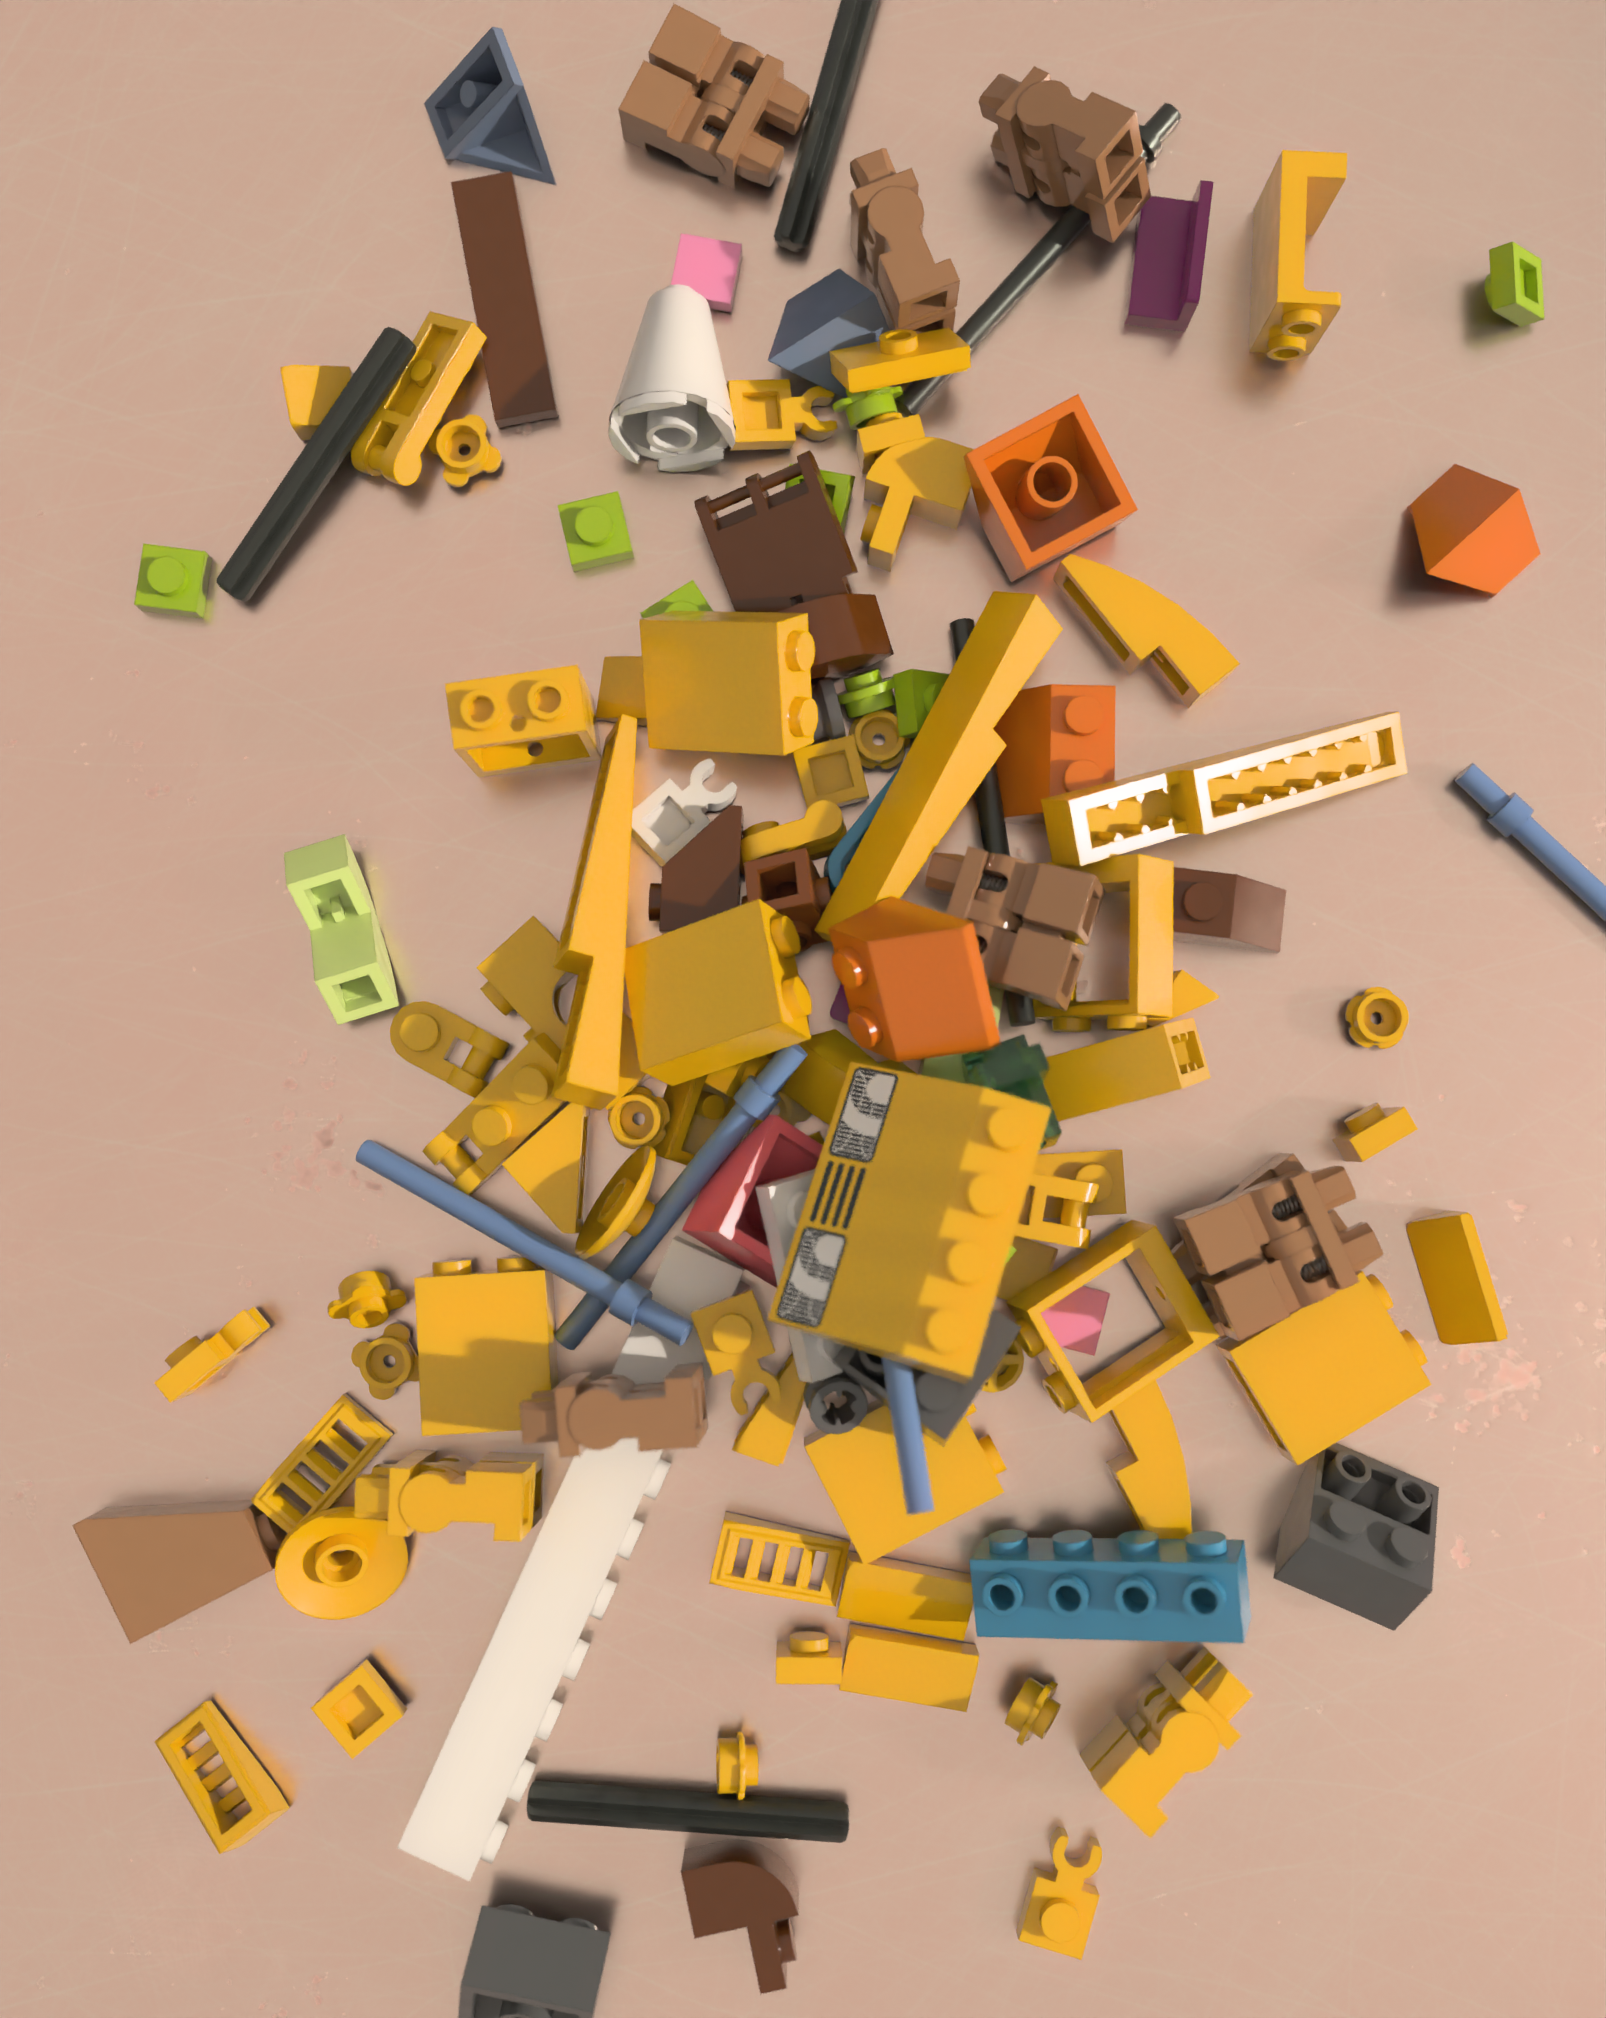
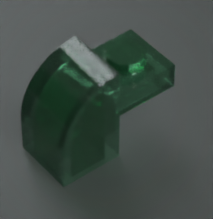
M1022 1034L1002 1041L1000 1045L990 1050L970 1052L961 1056L965 1084L989 1088L1050 1107L1051 1111L1039 1151L1054 1146L1057 1143L1062 1131L1043 1084L1050 1067L1040 1043L1028 1046L1025 1035Z

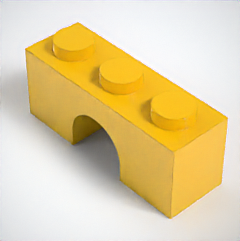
M533 915L476 967L488 980L480 990L505 1016L514 1009L531 1027L523 1034L528 1042L544 1032L561 1050L567 1023L560 1011V997L566 984L576 974L553 968L559 940ZM623 1011L618 1096L605 1107L609 1111L612 1110L613 1106L622 1097L627 1096L635 1087H640L651 1077L640 1071L632 1019Z

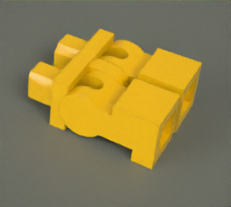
M416 1450L396 1464H377L372 1468L371 1474H361L356 1477L354 1518L388 1519L387 1536L407 1537L413 1531L426 1534L439 1532L451 1522L494 1524L493 1541L521 1542L542 1518L544 1454L489 1452L479 1462L473 1464L466 1457L457 1455L445 1456L435 1462L436 1450Z
M1205 1647L1196 1654L1181 1672L1167 1660L1154 1674L1161 1683L1154 1684L1143 1692L1138 1700L1137 1712L1125 1723L1116 1715L1079 1754L1099 1789L1150 1839L1168 1820V1816L1159 1805V1802L1186 1772L1194 1773L1204 1770L1216 1758L1219 1743L1229 1750L1242 1736L1229 1721L1253 1694Z

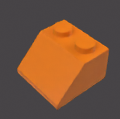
M1079 394L966 453L964 456L982 528L1011 582L1114 528L1138 510Z
M1049 684L1019 691L993 728L1007 745L996 760L1005 823L1045 824L1041 799L1115 781L1116 686Z
M890 896L828 928L834 949L832 966L837 978L843 984L850 1010L847 1019L848 1026L859 1046L896 1062L991 1050L1001 1044L973 922Z

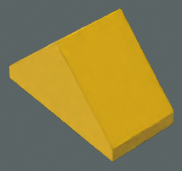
M569 1103L502 1163V1166L562 1233L570 1234L579 1233L583 1226L590 1113L589 1107L575 1103Z

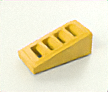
M793 1352L776 1375L781 1387V1400L773 1403L767 1389L736 1434L732 1450L777 1467L779 1463L783 1464L804 1402L803 1393L807 1383L799 1381Z
M345 1393L251 1498V1501L286 1533H289L296 1525L309 1516L331 1509L394 1434ZM339 1420L368 1443L361 1452L333 1429ZM321 1441L349 1464L343 1472L316 1450ZM303 1463L330 1485L325 1493L298 1471ZM283 1486H288L312 1508L306 1512L281 1490Z
M725 1511L709 1583L735 1590L836 1607L850 1541ZM740 1537L753 1539L746 1569L734 1566ZM765 1542L778 1544L771 1575L759 1572ZM791 1546L803 1548L796 1580L784 1578ZM816 1551L829 1553L821 1586L809 1584Z
M211 1700L203 1702L154 1741L219 1854L243 1846L290 1809L275 1783ZM206 1731L211 1740L190 1756L184 1747L202 1732ZM220 1754L224 1763L206 1777L200 1768ZM233 1777L238 1787L222 1798L216 1790ZM247 1800L252 1810L238 1820L232 1811Z

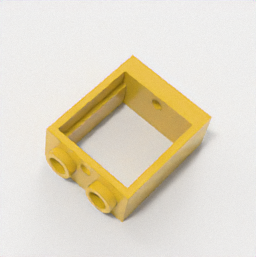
M578 665L445 683L453 749L479 778L601 760L602 755L597 720L595 718L594 699ZM534 743H539L543 746L542 754L537 757L529 754V747Z
M1142 854L1112 856L1082 866L1046 862L1045 864L1096 875L1106 890L1105 893L1130 891L1129 999L1076 1001V981L1067 1012L1032 999L1035 1018L1052 1020V1031L1091 1032V1020H1107V1030L1142 1031L1147 1029V1018H1173L1174 862Z
M1130 1220L1006 1302L1016 1319L1014 1323L1021 1327L1016 1341L1030 1358L1038 1356L1049 1375L1042 1380V1383L1053 1403L1062 1413L1065 1414L1070 1411L1091 1423L1220 1337L1157 1226L1136 1220ZM1123 1258H1126L1165 1328L1082 1384L1041 1313Z

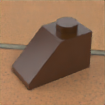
M729 805L662 866L661 883H650L649 921H660L659 931L662 935L740 906V853L744 824L742 806Z
M1174 867L1173 941L1279 953L1286 890L1237 874Z

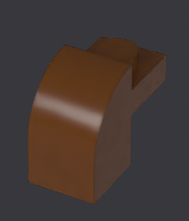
M848 593L831 595L806 601L779 611L780 613H808V630L815 644V657L810 668L811 680L827 677H848L894 654L874 594Z
M731 1839L684 1849L681 1875L694 1939L747 1927L760 1994L786 1989L787 1962L797 1960L794 1934L789 1918L799 1916V1890L789 1867L772 1850L748 1840Z

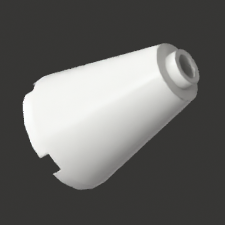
M679 284L667 286L655 292L649 298L609 417L608 436L612 446L623 457L636 464H639V454L658 459V470L668 472L697 471L714 466L724 459V449L730 446L733 449L736 438V426L709 303L692 288Z

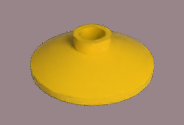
M649 1145L641 1146L613 1175L596 1200L580 1230L575 1244V1254L582 1259H588L605 1249L624 1231L635 1237L646 1226L655 1209V1204L646 1199L655 1171V1149Z
M354 1506L323 1510L301 1521L282 1541L275 1559L277 1587L289 1605L297 1611L314 1618L341 1620L365 1614L384 1603L400 1586L408 1565L406 1541L404 1537L387 1536L388 1519L354 1518ZM338 1550H346L341 1553H333Z

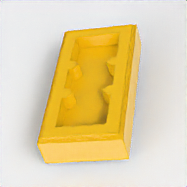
M950 328L919 334L908 329L891 330L882 333L879 336L878 342L829 351L831 373L852 394L967 371V368H971L970 345Z

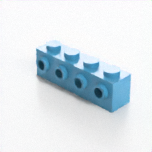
M1007 1529L993 1532L988 1537H984L969 1560L977 1637L1244 1643L1251 1620L1245 1540L1226 1539L1223 1533L1216 1531L1190 1533L1185 1539H1158V1534L1145 1530L1125 1532L1119 1535L1118 1538H1092V1534L1084 1530L1062 1531L1054 1534L1052 1538H1028L1027 1533L1022 1530Z

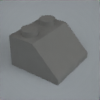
M505 1904L498 1908L482 1905L461 1981L458 2018H594L611 1932L598 1930L593 1923L579 1918H566L559 1922L535 1917L530 1910L518 1905Z

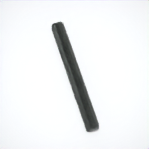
M841 0L774 232L775 242L790 251L800 252L810 243L878 0Z
M387 327L382 331L217 577V584L220 588L237 600L243 602L250 600L416 353L415 344L403 333L391 327Z
M538 1780L531 1784L527 1798L528 1819L535 1822L834 1843L846 1841L849 1832L848 1805L837 1801L745 1795L742 1800H737L736 1794Z

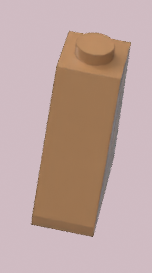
M251 1500L107 1507L72 1525L130 1644L275 1568L277 1551L287 1536L286 1532L256 1507Z

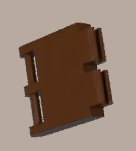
M810 450L797 455L798 463L763 478L759 473L745 478L746 485L713 500L706 495L694 501L698 517L735 612H779L797 605L796 598L801 595L803 601L806 602L831 595L853 593L847 576L857 573L858 570L818 464ZM803 475L805 481L769 496L767 490ZM751 497L752 504L720 518L718 517V511Z

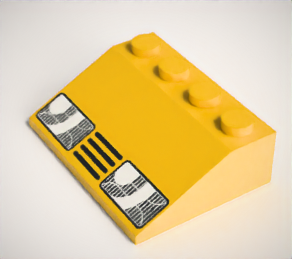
M850 1062L767 1320L966 1384L972 1377L1051 1108L981 1086Z

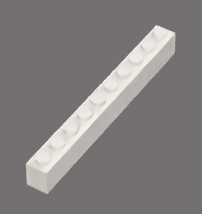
M675 1236L668 1247L649 1290L652 1291V1300L693 1322L690 1315L691 1311L747 1291L751 1286L740 1281L744 1272L743 1267L723 1256ZM638 1322L632 1327L611 1374L624 1375L633 1380L635 1384L664 1382L666 1376L677 1364L703 1362L704 1377L708 1381L712 1371L694 1325L685 1343L679 1346ZM628 1438L619 1440L610 1448L603 1450L587 1448L581 1456H574L399 1842L398 1849L467 1881H470L479 1859L492 1864L509 1825L497 1820L507 1798L518 1803L520 1802L536 1764L525 1760L534 1737L547 1742L563 1706L562 1703L552 1699L562 1676L572 1681L575 1680L590 1646V1643L579 1639L589 1615L602 1620L618 1584L606 1578L616 1555L626 1560L629 1559L644 1526V1523L633 1519V1516L643 1495L653 1500L656 1499L671 1466V1463L660 1459L663 1450L638 1452V1439Z

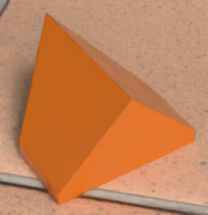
M1454 464L1407 507V510L1413 515L1426 574L1484 591L1491 598L1541 554L1520 489L1458 464Z

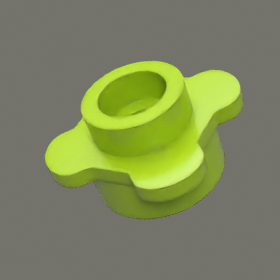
M887 386L853 394L845 389L847 398L835 402L832 406L835 413L845 411L850 429L858 430L866 427L869 420L879 415L898 413L894 399L900 397L903 391L901 386Z

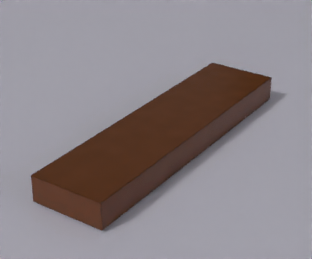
M509 171L451 182L477 327L487 337L481 349L496 425L500 428L559 417L513 173Z

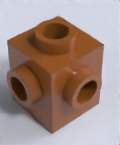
M806 848L744 862L747 895L742 896L741 905L760 899L781 915L789 917L799 936L800 952L814 944L828 942L814 929L826 909L833 892L829 886V877H820Z

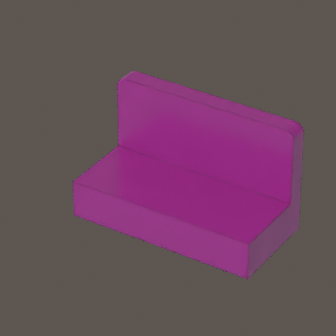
M1200 180L1192 201L1151 196L1138 212L1125 325L1186 331L1200 300L1213 181Z

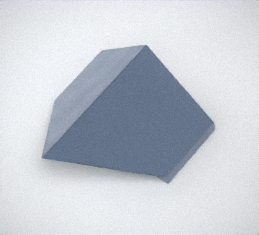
M491 27L424 102L444 158L501 172L512 171L513 175L556 185L523 82L502 28Z
M839 268L787 300L767 361L847 398L846 388L831 373L829 351L878 342L879 336L882 333L890 331L875 293Z

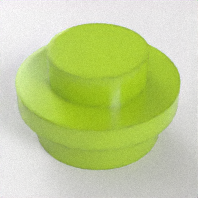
M879 668L843 679L846 690L837 694L839 704H844L848 718L872 713L896 704L892 690L895 688L893 676L882 679Z

